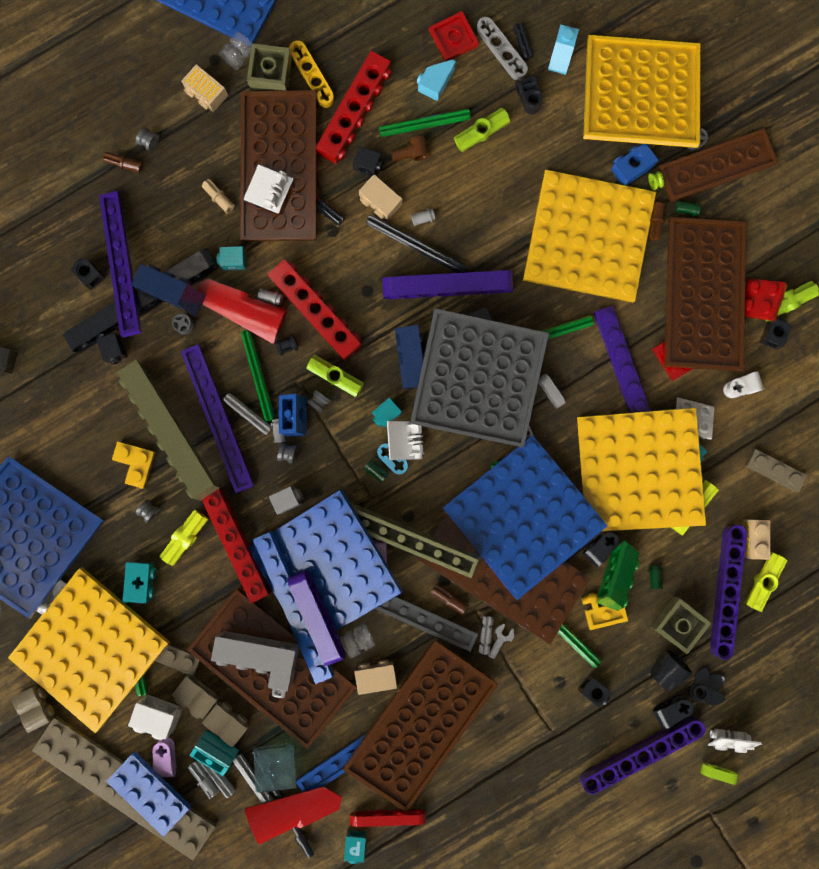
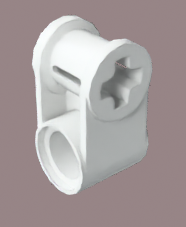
M758 371L734 379L723 387V392L728 398H736L764 390Z

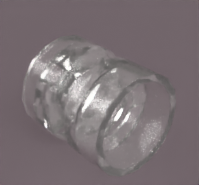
M236 32L229 40L230 45L226 44L219 54L231 67L238 70L245 62L244 58L250 56L252 43L244 35Z
M365 623L354 628V632L348 631L340 636L341 642L351 659L361 654L362 649L367 651L376 646Z

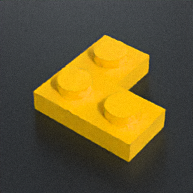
M117 442L112 460L130 465L125 484L145 489L156 452Z

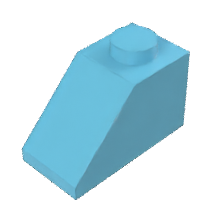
M560 25L548 67L549 71L566 75L579 29Z
M452 59L427 67L425 72H421L417 79L418 92L438 101L455 71L456 61Z

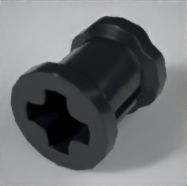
M294 334L280 341L278 339L275 340L280 356L292 350H299Z

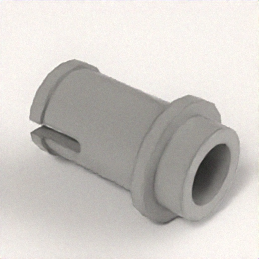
M426 208L427 210L411 214L413 225L416 226L428 221L432 223V220H435L433 209Z
M262 288L259 290L260 292H258L257 297L259 300L273 303L275 306L282 304L283 294H280L279 291L275 293Z
M279 419L272 420L270 425L273 426L274 443L286 442L285 435L279 434Z

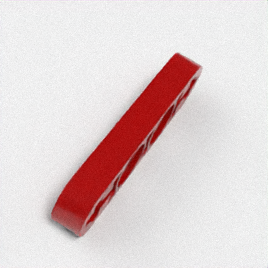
M409 809L407 812L404 810H371L350 813V825L353 827L404 826L426 823V811L422 809Z

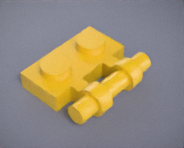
M592 592L588 593V596L581 597L583 605L590 603L592 607L591 609L584 610L589 630L628 621L625 607L618 611L606 606L598 607V603H596L598 593Z

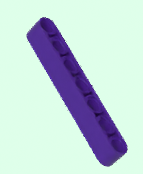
M508 270L396 276L382 279L384 299L495 294L514 291L513 272Z
M734 524L727 525L723 530L710 641L711 653L723 660L730 659L734 653L747 538L745 528ZM733 529H737L738 535L736 538L732 537ZM731 548H734L736 551L734 557L730 556ZM730 567H732L734 572L733 575L729 577L727 571ZM730 586L731 594L726 596L725 590ZM728 606L729 613L724 615L723 609ZM726 625V633L721 634V628ZM721 645H724V652L719 654V647Z
M693 716L686 717L674 726L663 729L583 772L580 776L581 785L587 793L597 794L700 739L705 734V726ZM697 723L696 730L690 731L691 725ZM680 733L679 739L673 740L674 734ZM663 742L662 748L656 749L657 743ZM646 751L644 758H638L640 752ZM625 760H628V761H629L628 766L625 767V768H622V767H621L622 762L625 761ZM606 770H612L610 776H603ZM589 779H594L595 782L593 785H586Z

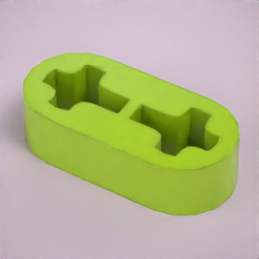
M702 762L701 774L729 784H737L738 773Z

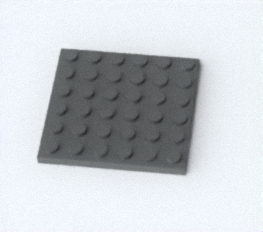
M435 308L410 424L524 448L549 333Z

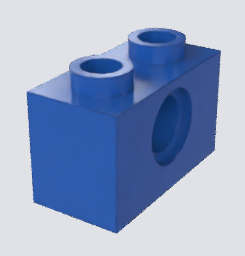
M637 144L628 151L629 154L625 157L621 155L613 161L614 165L611 168V172L621 185H629L652 169L659 161L647 144L640 146ZM629 161H634L637 167L632 166Z
M298 394L279 395V434L286 436L307 435L306 397Z

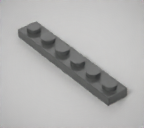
M397 596L375 608L471 652L478 633Z

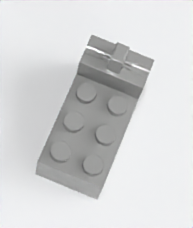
M222 631L215 636L211 661H215L216 665L219 666L236 665V668L241 670L253 668L256 669V672L263 674L270 671L268 688L272 689V696L284 698L286 692H288L293 684L299 645Z

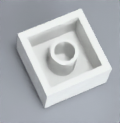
M147 694L136 703L128 726L132 727L135 732L152 734V737L155 739H167L176 730L183 707Z

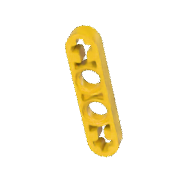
M292 42L289 48L293 61L310 90H316L318 104L323 108L331 107L334 103L333 92L303 42ZM296 48L301 50L303 56L301 59L299 54L295 52ZM306 62L312 64V68L308 71L302 69L303 64ZM319 78L322 82L319 86H313L311 84L312 80ZM323 90L326 97L329 98L328 101L322 98V94L320 91Z

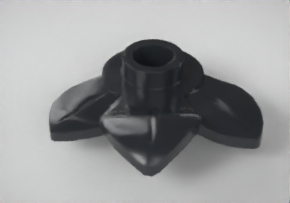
M706 667L700 669L695 674L694 683L689 689L691 698L697 702L705 701L709 705L723 703L726 699L718 690L721 688L725 677L718 674L709 675ZM701 688V693L697 695L696 690Z

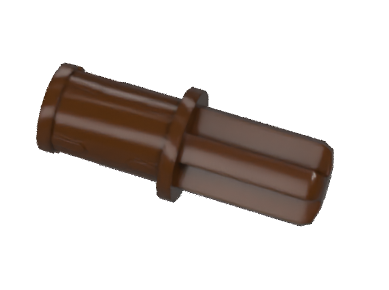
M110 152L104 153V162L120 166L121 170L127 169L141 173L142 161L131 159L125 154L120 156Z
M656 202L653 206L652 219H650V239L652 241H660L662 226L665 224L664 211L666 205L662 202Z
M437 584L433 587L431 594L444 602L445 606H450L461 615L465 612L468 604L454 596L455 593L451 594Z

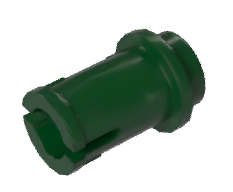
M678 200L675 212L689 214L692 217L698 216L701 204H698L696 201L690 203Z
M370 460L364 467L366 473L371 474L382 483L389 474L380 468L376 461Z
M650 565L647 570L650 574V589H663L661 576L663 569H661V565Z

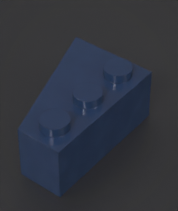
M151 264L149 267L140 265L131 283L133 287L197 316L206 296L191 287L190 281L181 277L177 280L175 279L176 276L168 271H165L163 274L160 272L161 269Z
M418 325L395 328L403 390L416 389L425 352L421 351V345L424 344L423 335L419 333Z

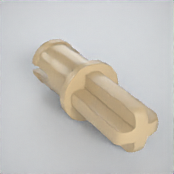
M210 179L203 182L202 188L212 197V201L217 202L225 213L231 212L235 205L224 195L225 192L220 190Z

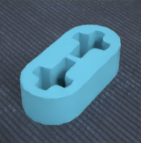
M388 444L380 445L377 451L379 458L395 474L405 473L408 468L407 461L397 460L399 463L401 461L404 462V469L396 471L394 469L396 465L393 463V460H389V457L386 455L384 457L381 455L383 453L381 449L383 447L387 449L389 447Z

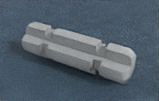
M483 616L482 623L484 626L481 629V644L479 646L481 654L490 653L489 644H491L493 629L491 625H493L494 621L492 616Z

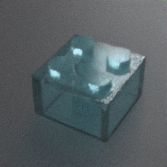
M293 744L253 748L256 793L296 788Z

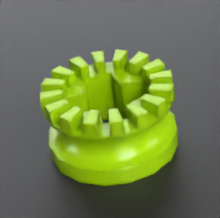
M656 171L655 174L650 173L648 176L650 187L653 190L664 186V179H662L663 176L660 171Z

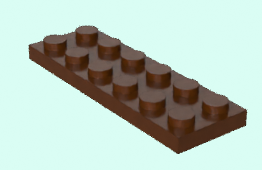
M764 128L660 165L657 169L663 176L664 188L670 203L773 167L778 164V161Z

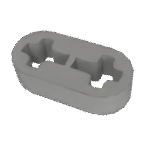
M546 373L540 376L538 383L554 407L558 409L564 405L565 400Z

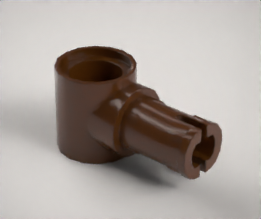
M424 136L410 139L406 147L391 150L394 162L406 158L421 161L430 156Z

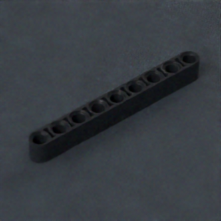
M204 248L167 271L176 276L175 279L179 280L181 277L192 284L218 267V263L210 250ZM135 289L139 315L162 302L160 299ZM116 303L110 304L63 334L72 352L81 351L96 342V339L104 337L119 328Z

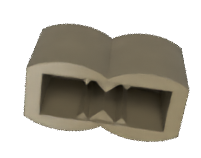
M187 675L172 694L175 698L174 701L182 707H188L190 714L197 719H204L220 698L213 690L191 675Z
M38 684L11 697L13 706L20 715L22 725L28 733L51 722L55 714L53 707L46 702L45 690Z
M219 701L202 724L218 735L225 743L233 747L248 729V720L242 714H235L232 711V706L227 702L222 703Z

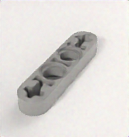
M481 18L477 23L478 35L514 80H523L528 70L524 60L491 18ZM482 25H488V30L486 28L482 29ZM493 38H499L502 43L498 46H495L492 44L491 40ZM505 52H509L513 58L505 60L502 55ZM516 68L522 69V74L520 72L516 73Z

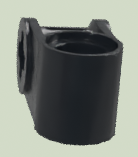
M532 74L529 78L523 80H515L516 91L525 112L531 115L538 113L543 98L535 75ZM533 100L537 104H531L529 101Z
M603 531L586 547L582 554L596 567H599L618 546L619 539L613 532ZM607 536H608L609 538L611 537V540H612V543H611V544L606 543L607 541L605 540V538H606Z
M677 695L665 703L657 705L652 711L662 729H668L677 722L689 717L693 712V705L686 697ZM681 703H684V704H683V706H684L683 709H680V708H681V706H680Z

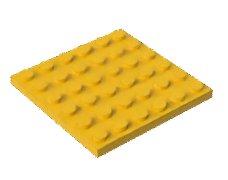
M588 35L583 139L698 148L700 144V43Z
M545 170L523 281L634 303L656 192Z
M696 408L577 417L583 497L607 524V527L602 531L706 526Z
M81 567L8 658L88 728L97 733L170 641Z

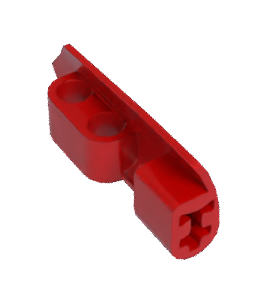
M210 279L197 284L198 291L206 296L203 301L204 306L270 343H275L277 333H280L287 314L286 309L253 298L243 291Z
M322 786L246 807L245 814L254 838L260 845L295 827H305L338 811L342 796Z

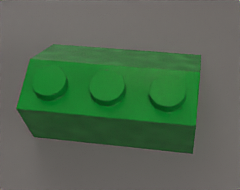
M623 541L611 552L596 599V603L616 611L627 606L629 601L627 594L635 581L633 574L634 571H637L640 560H638L640 553L629 543Z

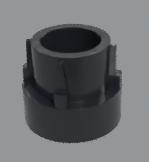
M666 649L658 657L657 663L650 671L652 677L664 689L670 692L692 674L688 665L669 649Z

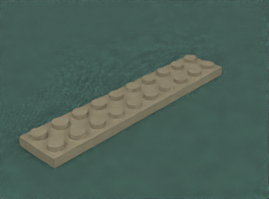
M58 716L53 718L32 750L191 860L195 859L217 825L191 807L163 837L106 782L124 761Z

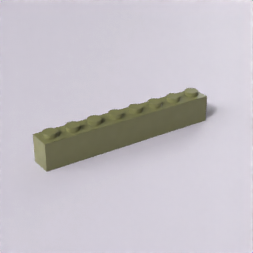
M134 360L117 372L120 377L119 383L124 389L127 388L130 393L128 398L133 404L138 406L137 412L143 420L146 419L149 432L157 437L158 441L156 443L158 447L168 455L166 460L177 470L175 474L179 481L185 483L187 487L185 491L191 499L194 498L201 501L218 490L219 486L144 365L138 360Z
M351 503L371 537L469 578L475 575L482 556Z

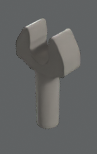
M504 623L498 625L494 630L497 634V640L488 654L492 659L496 658L504 642L512 641L514 638L513 628L509 630L507 635L502 634V630L505 627Z

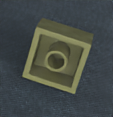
M252 43L247 82L251 90L288 91L293 59L290 48Z
M673 596L650 627L679 650L688 654L710 626L711 622L683 600Z

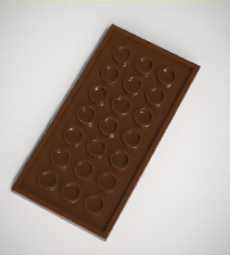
M316 90L241 92L240 240L242 242L317 241ZM258 165L278 173L283 171L287 174L286 176L293 178L279 214L244 200Z
M669 218L664 367L738 372L744 370L746 222Z
M446 514L433 537L480 555L448 514ZM419 557L418 559L548 644L552 643L591 579L570 564L563 562L520 599L516 600L482 557L472 578Z
M238 588L187 649L188 652L306 749L311 746L357 688L352 681L332 665L331 667L335 675L330 679L315 684L300 647L293 684L288 692H286L284 698L272 696V689L268 688L270 671L263 674L256 672V669L253 668L241 670L237 669L236 665L219 666L216 665L215 661H211L215 636L222 631L298 644L291 631L255 602L250 603L247 595Z
M434 639L346 761L343 771L407 812L498 686V683Z

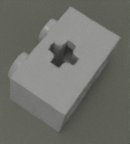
M288 487L269 496V499L278 515L302 505L301 500L304 497L300 489Z

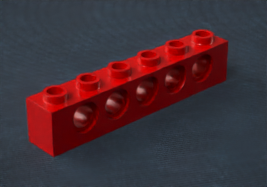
M370 51L316 146L319 156L336 165L339 160L342 161L344 159L348 144L353 143L356 137V130L361 128L365 121V114L372 110L373 100L382 92V84L391 76V61ZM371 75L378 76L376 79L369 78ZM362 91L369 92L367 95L360 94ZM353 107L360 108L358 111L351 110ZM347 122L351 124L347 128L342 127L343 123ZM339 138L342 140L338 144L333 143L334 139Z
M284 259L267 275L338 355L346 361L362 347L360 343L361 338L355 332L351 333L347 329L349 325L342 317L338 319L334 315L336 313L335 309L329 303L325 305L322 301L323 296L317 290L313 291L309 287L311 283L304 275L300 277L296 273L298 271L297 267L292 262L288 264ZM289 278H295L296 282L293 285L289 286L286 284ZM301 292H308L306 299H299ZM314 306H320L321 311L314 314L311 312ZM328 319L334 321L333 326L330 328L324 326V322ZM340 333L347 335L346 340L343 342L336 340L337 335Z
M216 490L204 498L202 502L250 603H253L272 592L251 555L250 545L224 490Z

